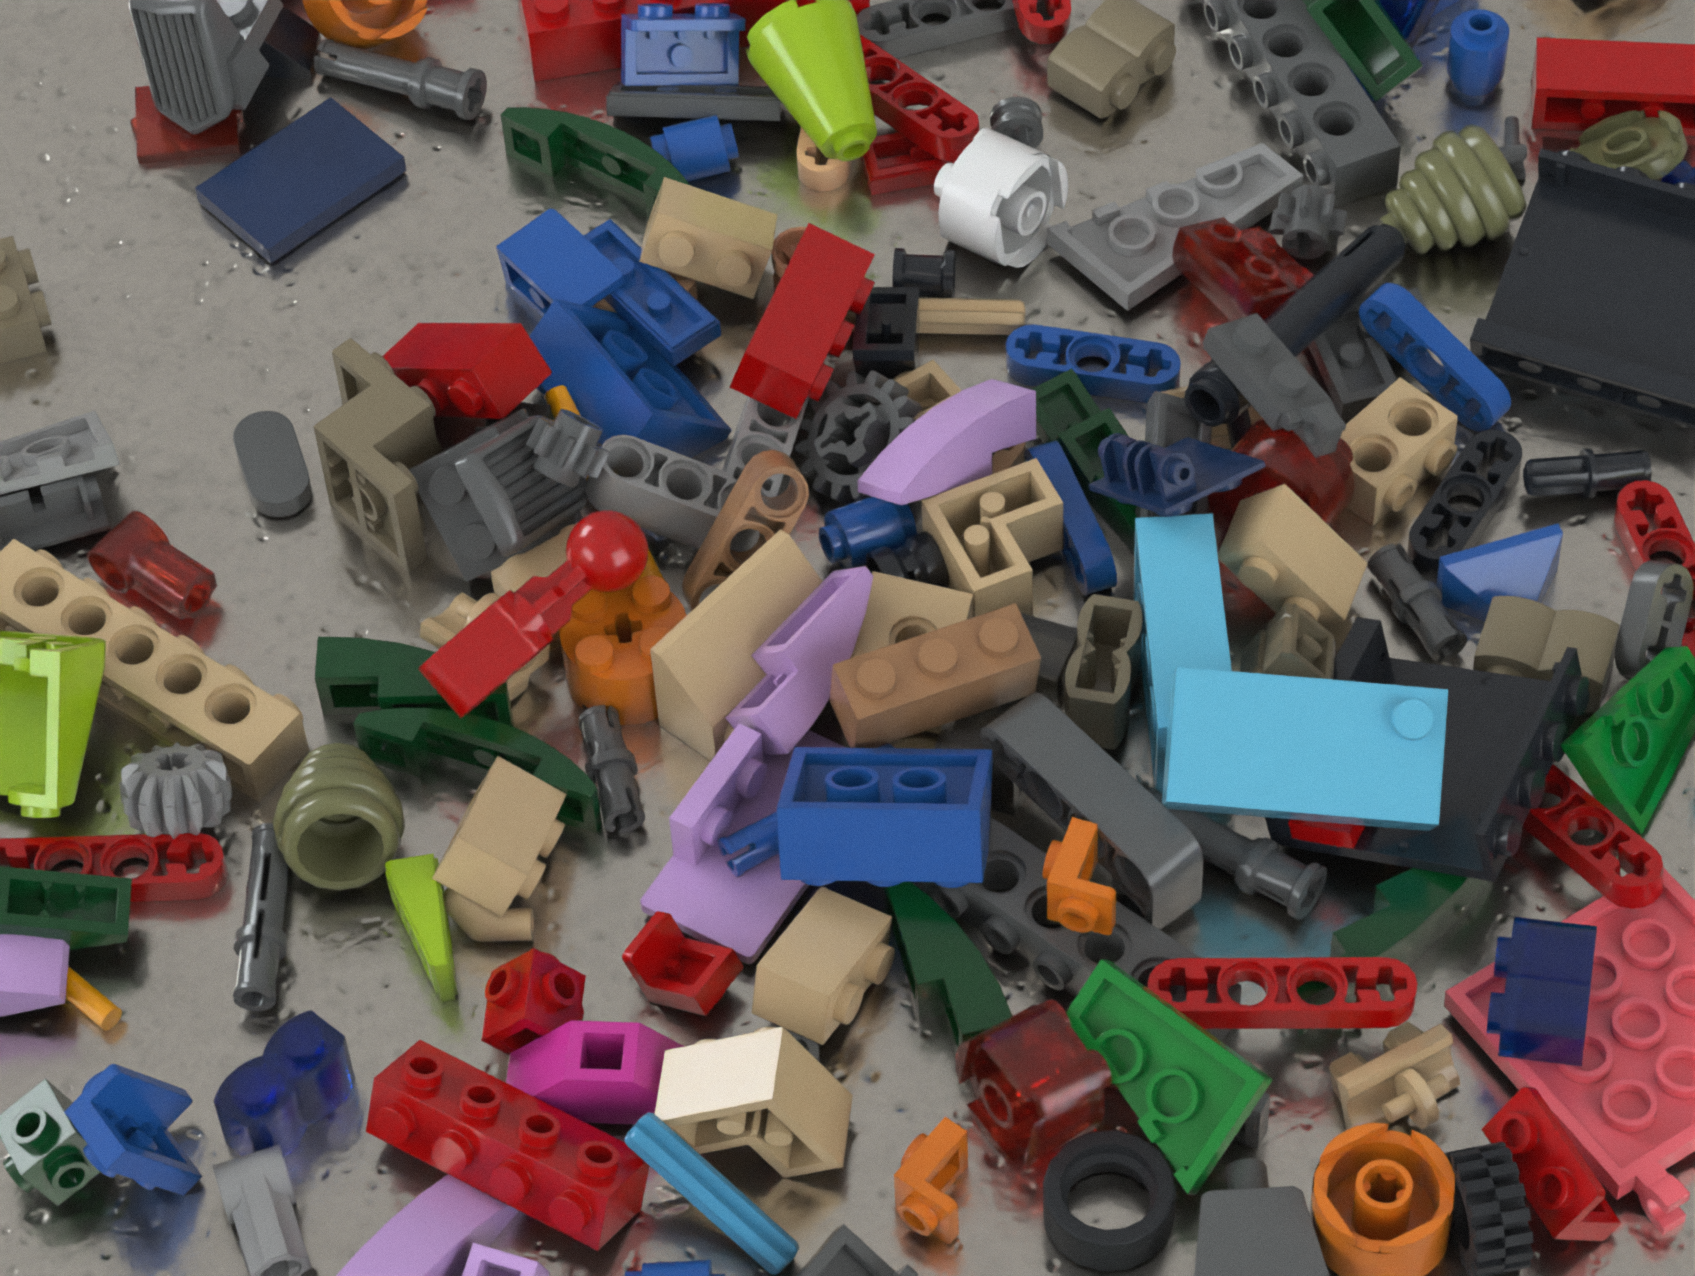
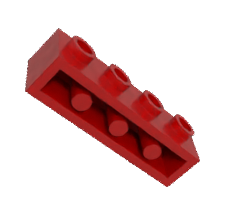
M422 1040L417 1041L374 1077L366 1126L367 1133L597 1251L641 1210L650 1166L631 1150L625 1142Z

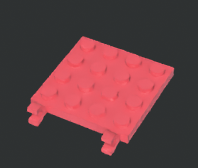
M1664 867V888L1661 896L1653 904L1643 908L1629 909L1619 907L1602 896L1446 990L1444 1007L1518 1090L1522 1087H1534L1538 1090L1595 1176L1614 1198L1618 1200L1632 1190L1638 1194L1646 1216L1662 1235L1685 1222L1686 1214L1679 1206L1689 1201L1690 1192L1684 1185L1665 1169L1695 1151V900ZM1642 873L1638 877H1643L1645 874Z

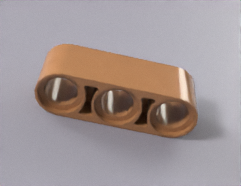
M776 450L762 451L753 456L744 467L684 576L682 592L690 611L700 604L701 594L706 588L724 582L780 529L790 535L806 506L809 490L808 484L797 465L785 453ZM774 474L790 476L788 488L784 493L777 497L761 495L762 485L767 478ZM746 529L759 531L758 542L753 548L743 552L730 549L731 541L738 532Z

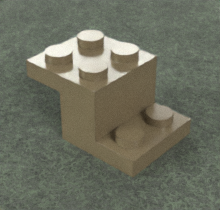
M349 338L332 350L342 406L313 426L329 503L409 573L428 559L423 536L426 525L419 513L417 504L422 499L418 493L417 481L409 469L443 452L436 438L433 417L436 415V411L427 394L417 386H407L395 376L391 366L384 357L377 352L369 354L352 338Z

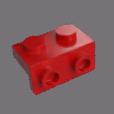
M1522 1087L1481 1129L1491 1144L1504 1142L1506 1148L1509 1147L1511 1150L1512 1161L1517 1163L1520 1171L1518 1179L1519 1183L1524 1185L1525 1196L1554 1239L1605 1241L1622 1224L1605 1199V1189L1536 1088Z

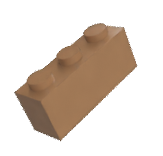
M1014 603L833 664L829 701L850 748H876L885 743H891L1034 693L1041 656L1017 604Z

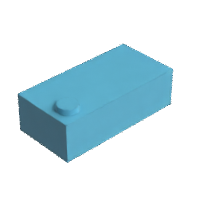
M1213 513L1135 518L1133 598L1139 602L1143 617L1141 672L1154 788L1159 790L1160 793L1163 792L1171 677L1174 670L1178 666L1232 671Z
M1177 666L1171 677L1162 804L1167 809L1430 831L1439 825L1448 689Z

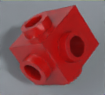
M535 948L491 971V976L485 988L487 1004L481 1041L510 1055V1053L571 1020L582 1021L584 1016L582 1002L586 975L561 963L554 955L541 952Z

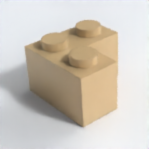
M1037 458L921 500L922 530L929 532L939 547L949 577L948 588L973 594L969 619L1014 603L1017 604L1023 619L1032 617L1033 570L1028 562L1063 550V501Z
M783 1026L778 1028L762 1027L753 1033L719 1040L704 1039L696 1042L694 1045L665 1050L655 1115L699 1154L749 1145L783 1178L843 1167L853 1095Z

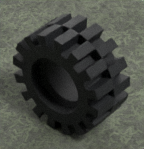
M1504 1142L1446 1152L1445 1155L1450 1161L1455 1175V1203L1451 1223L1454 1231L1452 1238L1455 1248L1459 1247V1259L1462 1266H1465L1467 1275L1488 1276L1529 1268L1531 1266L1530 1260L1533 1259V1250L1530 1243H1533V1232L1528 1226V1220H1531L1529 1207H1526L1524 1202V1196L1526 1195L1524 1185L1519 1183L1518 1179L1520 1171L1517 1163L1512 1161V1152L1509 1147L1506 1148Z

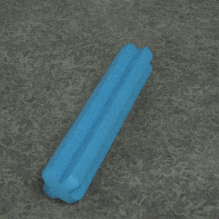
M648 1112L644 1114L628 1131L624 1139L626 1145L767 1272L773 1275L780 1273L796 1256L800 1248L798 1242L654 1113Z

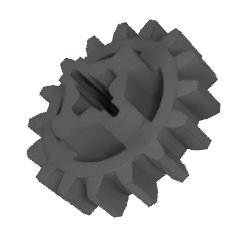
M855 371L848 372L846 387L832 380L827 383L829 397L824 402L822 400L816 402L812 399L809 401L812 409L816 411L813 420L803 419L801 421L800 428L809 432L808 439L795 445L798 453L809 458L800 467V471L805 476L814 480L812 487L845 506L853 503L855 500L860 501L871 497L858 492V479L877 456L902 431L916 421L913 418L922 409L920 403L907 396L909 390L893 379L889 380L876 371H870L866 378ZM877 402L881 404L879 406H875L872 403ZM845 470L852 475H841L840 473Z

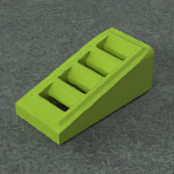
M432 853L390 860L384 866L392 902L442 1002L456 1000L455 995H458L449 918L443 901L445 888L443 884L432 879L439 865L438 858H434Z

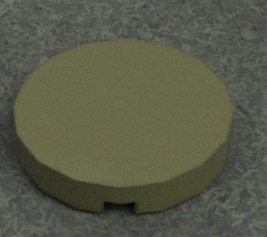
M1632 110L1607 117L1592 125L1578 137L1580 146L1577 149L1571 147L1569 151L1580 153L1587 157L1590 162L1614 169L1621 166L1632 167L1644 172L1650 179L1658 180L1669 174L1682 162L1688 146L1680 119L1671 113L1659 110L1657 111L1659 118H1646L1644 110Z

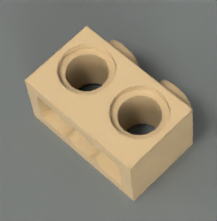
M1401 377L1398 378L1346 424L1335 452L1318 457L1316 488L1371 526H1375L1391 510L1398 512L1403 509L1413 497L1416 488L1432 474L1438 476L1449 467L1457 452L1455 436L1458 416Z

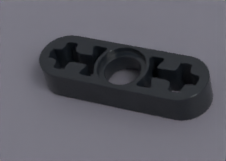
M1485 430L1475 434L1468 441L1412 525L1409 532L1407 555L1422 576L1437 578L1439 558L1441 556L1473 548L1518 481L1522 461V447L1519 441L1511 434L1501 430ZM1493 457L1502 459L1493 463L1488 471L1487 479L1481 476L1483 462H1490ZM1457 495H1470L1478 499L1482 506L1473 512H1460L1452 508L1448 501ZM1443 528L1449 531L1447 546L1441 545L1436 551L1426 548L1436 545L1442 536Z

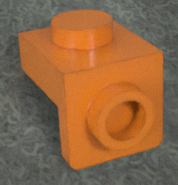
M1072 817L1063 841L1052 840L1046 854L1042 873L1043 879L1047 880V919L1057 921L1072 931L1082 933L1093 931L1103 935H1111L1116 923V891L1111 887L1090 882L1098 862V824Z
M944 1117L929 1135L925 1133L918 1135L908 1146L903 1155L901 1167L894 1174L896 1210L904 1223L920 1235L929 1236L933 1234L950 1245L959 1235L958 1204L946 1195L945 1192L968 1167L967 1131L947 1117Z

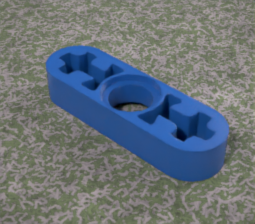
M1385 283L1360 305L1359 316L1366 331L1445 408L1458 416L1457 419L1464 426L1478 432L1489 430L1510 409V394L1503 382L1405 288L1394 283ZM1427 349L1433 352L1439 358L1443 366L1431 357Z
M1035 324L1015 329L1006 341L1007 372L1012 379L1024 385L1036 387L1072 368L1088 393L1095 396L1147 403L1155 391L1162 392L1180 387V357L1173 348L1163 343ZM1031 351L1039 352L1036 359H1028ZM1060 354L1066 355V365L1060 364ZM1098 356L1105 359L1109 365L1104 370L1088 372L1079 368L1077 362L1084 357ZM1120 363L1126 364V374L1120 373ZM1149 369L1159 370L1156 377L1147 376Z
M1054 440L1025 449L1024 462L1037 458L1063 501V550L1061 552L1079 590L1086 596L1116 587L1117 572L1110 547L1058 441Z

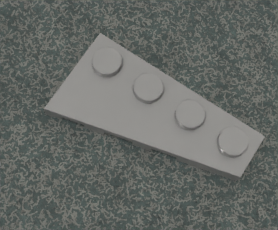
M1260 143L1197 168L1195 178L1180 184H1169L1168 181L1147 188L1146 197L1122 207H1118L1114 201L1092 210V219L1070 227L1068 222L1064 221L1047 228V244L1129 311L1273 212V209H1277L1282 192L1291 195L1294 189L1303 186V174L1264 143Z
M92 411L0 441V495L120 465L113 442L96 412Z

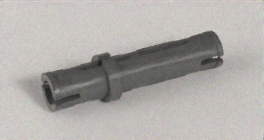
M273 823L261 824L252 830V850L246 886L243 926L236 931L233 949L236 955L239 956L233 1001L240 1008L250 1011H264L275 1005L278 963L286 955L288 938L285 932L282 931L289 866L284 860L283 853L277 846ZM269 875L267 897L265 900L267 877ZM261 935H262L261 951H259L260 938H261Z

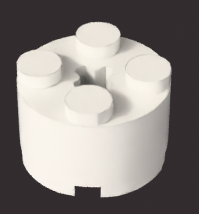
M982 128L975 135L973 141L963 150L955 163L945 164L936 176L934 193L936 196L941 197L938 217L941 237L997 264L1010 265L1015 268L1026 266L1047 246V228L1052 226L1048 222L1054 206L1064 209L1068 194V176L1065 166L1046 153L989 128Z

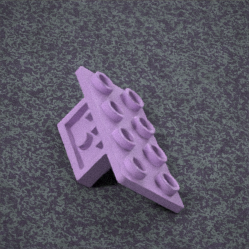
M740 723L736 726L669 817L673 856L642 896L640 903L641 910L650 916H653L657 911L670 913L682 932L705 943L731 948L735 951L739 960L744 963L752 964L756 961L809 885L801 880H781L779 854L751 868L737 878L730 871L726 862L748 851L749 846L747 845L730 855L722 856L717 840L723 836L727 837L777 811V804L794 748L789 754L763 756L762 734ZM810 730L795 745V747L846 748Z

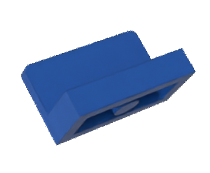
M548 209L496 246L506 284L541 317H543L555 299L592 307L625 282L623 272L555 209Z

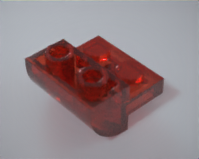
M1224 217L1180 227L1173 246L1172 258L1177 270L1229 321L1256 313L1262 320L1266 319L1314 276L1309 270L1299 265L1277 243L1276 239L1260 226L1240 230Z

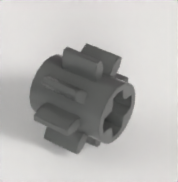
M1303 185L1294 189L1291 195L1284 192L1280 194L1278 208L1273 209L1269 231L1271 234L1283 235L1282 249L1290 255L1300 259H1315L1323 255L1326 249L1332 252L1337 250L1338 238L1344 235L1347 211L1334 209L1335 195L1325 188L1316 185Z
M560 409L555 421L552 419L547 421L539 417L526 445L534 449V453L538 454L533 467L543 475L570 487H576L581 476L585 478L590 476L597 479L610 454L598 442L603 429L590 420L564 409Z

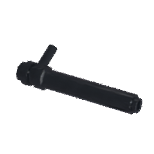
M1387 224L1368 227L1263 321L1294 357H1297L1403 260L1406 246L1402 234L1395 227ZM1211 359V362L1205 363L1189 379V385L1185 390L1184 396L1186 406L1191 415L1206 426L1216 427L1226 424L1232 451L1259 459L1248 410L1251 404L1214 360Z

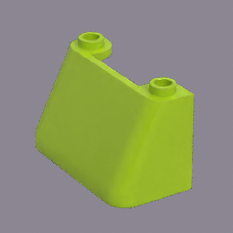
M0 630V795L8 796L9 803L20 805L21 816L31 818L59 817L61 815V808L71 805L75 801L105 669L106 641L104 639Z

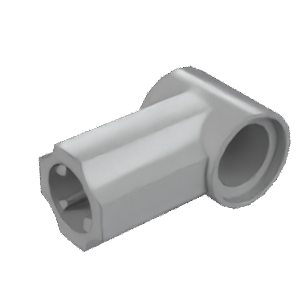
M276 1145L212 1165L229 1224L235 1223L240 1239L238 1242L250 1276H301L305 1271L311 1269L292 1206L297 1204L280 1146Z

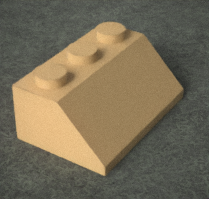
M781 529L650 649L659 725L709 761L714 758L734 730L725 717L766 676V673L751 655L823 582L791 536Z

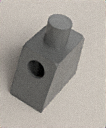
M1246 1158L1231 1162L1225 1168L1227 1190H1213L1202 1194L1194 1276H1329L1303 1191L1295 1186L1269 1187L1267 1166L1263 1161Z

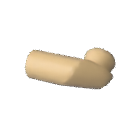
M450 888L445 890L443 901L446 912L469 938L479 942L533 941V908H508L501 917Z

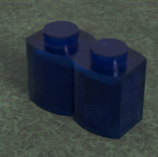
M1514 917L1512 937L1498 936L1494 977L1506 978L1505 993L1491 992L1487 1021V1033L1500 1035L1498 1056L1582 1066L1597 926Z
M312 1010L303 1012L284 1023L268 1041L263 1056L253 1058L236 1068L223 1081L215 1095L213 1102L226 1144L241 1156L276 1145L280 1146L283 1158L291 1153L303 1138L307 1125L326 1117L337 1109L353 1088L355 1075L346 1038Z

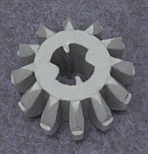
M179 742L175 743L172 747L165 748L155 745L150 753H137L132 756L131 763L121 769L122 781L119 783L124 813L128 816L130 828L140 831L145 830L147 836L156 837L161 834H170L175 839L179 834L184 833L198 835L202 827H215L221 824V818L231 811L230 799L233 796L231 777H228L227 767L223 762L222 754L214 750H206L205 745L195 744L186 747L181 746Z

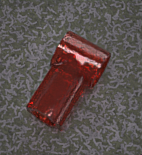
M132 511L87 553V559L91 568L110 588L119 593H126L133 588L180 620L186 617L197 618L209 606L212 593L217 587L214 572L173 547L163 530L151 518L139 511Z

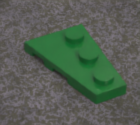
M1688 646L1664 648L1560 745L1595 799L1638 835H1642L1695 733V657Z
M1101 959L1064 1014V1018L1110 1084L1116 1085L1139 1118L1137 1123L1151 1143H1156L1176 1171L1174 1176L1185 1192L1189 1195H1196L1273 1079L1113 962Z

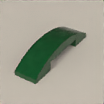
M507 107L500 115L506 155L551 177H554L566 163L644 200L647 222L664 177L690 185L683 175L657 151L639 139L605 123L568 112L529 107Z
M395 708L359 713L353 723L358 748L363 750L377 766L420 779L429 760L432 759L486 776L495 759L499 756L567 794L555 819L594 833H598L602 825L597 786L588 775L571 759L551 745L513 726L469 713L460 718L454 711L431 708Z

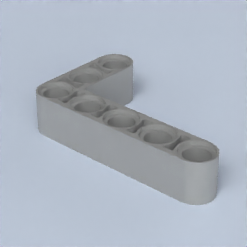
M747 396L722 470L637 437L628 435L613 436L607 439L601 446L608 450L610 454L598 478L595 479L589 476L587 479L585 492L588 501L599 511L613 510L621 512L635 520L641 528L699 549L750 459L758 453L768 450L780 451L790 457L809 398H806L797 419H794ZM774 474L767 478L762 485L761 495L777 497L784 474ZM746 529L738 532L731 541L730 549L743 552L753 548L758 542L759 531Z

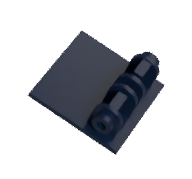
M1115 433L1103 439L1098 447V455L1101 459L1105 477L1088 485L1090 491L1117 499L1119 503L1132 504L1153 511L1161 517H1172L1186 513L1193 507V502L1213 492H1225L1237 488L1242 484V478L1266 467L1263 460L1189 437L1163 448L1143 440L1136 441V439L1121 433Z

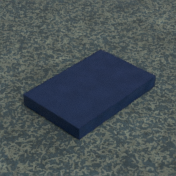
M330 97L195 187L200 204L268 262L272 263L407 170L403 155Z

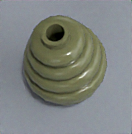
M1470 124L1465 126L1459 133L1452 130L1441 133L1434 139L1432 149L1418 154L1414 163L1415 169L1406 171L1401 176L1399 182L1400 189L1390 191L1386 195L1385 206L1388 214L1379 218L1381 225L1387 224L1395 227L1402 234L1405 245L1414 253L1423 255L1433 246L1440 251H1447L1456 243L1463 247H1472L1483 237L1487 240H1496L1508 231L1510 222L1519 220L1524 215L1527 204L1516 176L1496 143L1482 127Z
M332 743L322 745L310 751L293 773L290 780L284 785L282 796L278 800L273 818V828L277 846L283 853L285 862L300 879L318 888L340 891L362 887L378 879L386 871L385 863L394 860L405 830V819L401 800L396 795L393 785L368 755L354 745Z

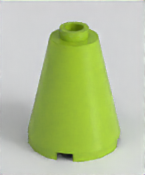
M796 0L784 2L763 15L750 29L747 36L750 48L749 50L745 49L749 62L825 157L841 161L855 160L869 150L870 144L877 135V128L857 16L852 4L848 0H816L817 3L798 7Z

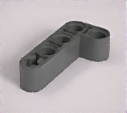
M1037 692L1031 693L981 729V742L984 749H992L993 763L1065 832L1072 817L1098 824V863L1112 875V888L1116 891L1117 902L1160 931L1200 902L1202 896L1203 855L1191 831L1048 698Z

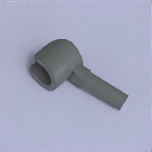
M1509 116L1504 121L1505 146L1498 148L1510 165L1517 180H1522L1526 178L1523 161L1527 157V147L1525 144L1520 143L1519 119L1515 116Z

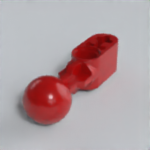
M613 510L596 511L582 518L569 534L566 544L567 560L547 577L532 576L515 592L509 590L418 668L421 674L460 718H463L550 644L554 639L552 636L571 621L572 606L591 590L604 593L617 592L629 587L641 576L648 560V543L643 530L635 520Z

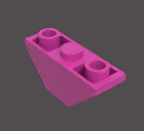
M571 1020L510 1053L506 1083L585 1123L635 1124L644 1114L648 1112L655 1114L665 1050L684 1046L641 1023Z

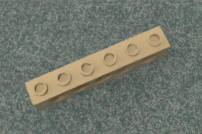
M13 539L0 551V630L104 639L106 641L105 669L97 700L98 703L169 747H172L177 742L181 746L186 747L202 744L205 745L206 750L220 752L223 762L227 767L228 777H231V785L258 802L309 751L302 722L303 715L300 709L286 696L281 694L272 696L260 689L238 667L227 664L224 667L206 656L192 639L184 635L173 636L157 626L153 618L141 608L132 606L129 609L111 598L108 592L91 578L81 580L66 571L60 562L49 552L42 549L35 552L16 539Z

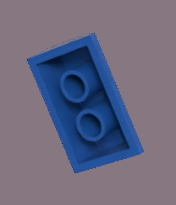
M555 299L529 336L552 371V374L536 389L545 395L547 391L556 386H566L580 415L603 429L598 440L602 445L613 436L628 435L692 458L726 440L732 431L677 365L673 366L618 313Z
M794 747L777 804L781 880H801L803 883L813 886L828 885L835 881H867L871 885L879 887L895 886L902 882H934L936 885L945 888L962 887L969 883H983L989 853L992 749Z

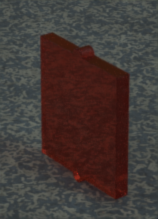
M149 86L135 87L136 117L131 119L130 124L132 132L136 134L139 164L240 153L238 122L244 119L242 110L232 109L225 120L201 133L192 135L156 109Z

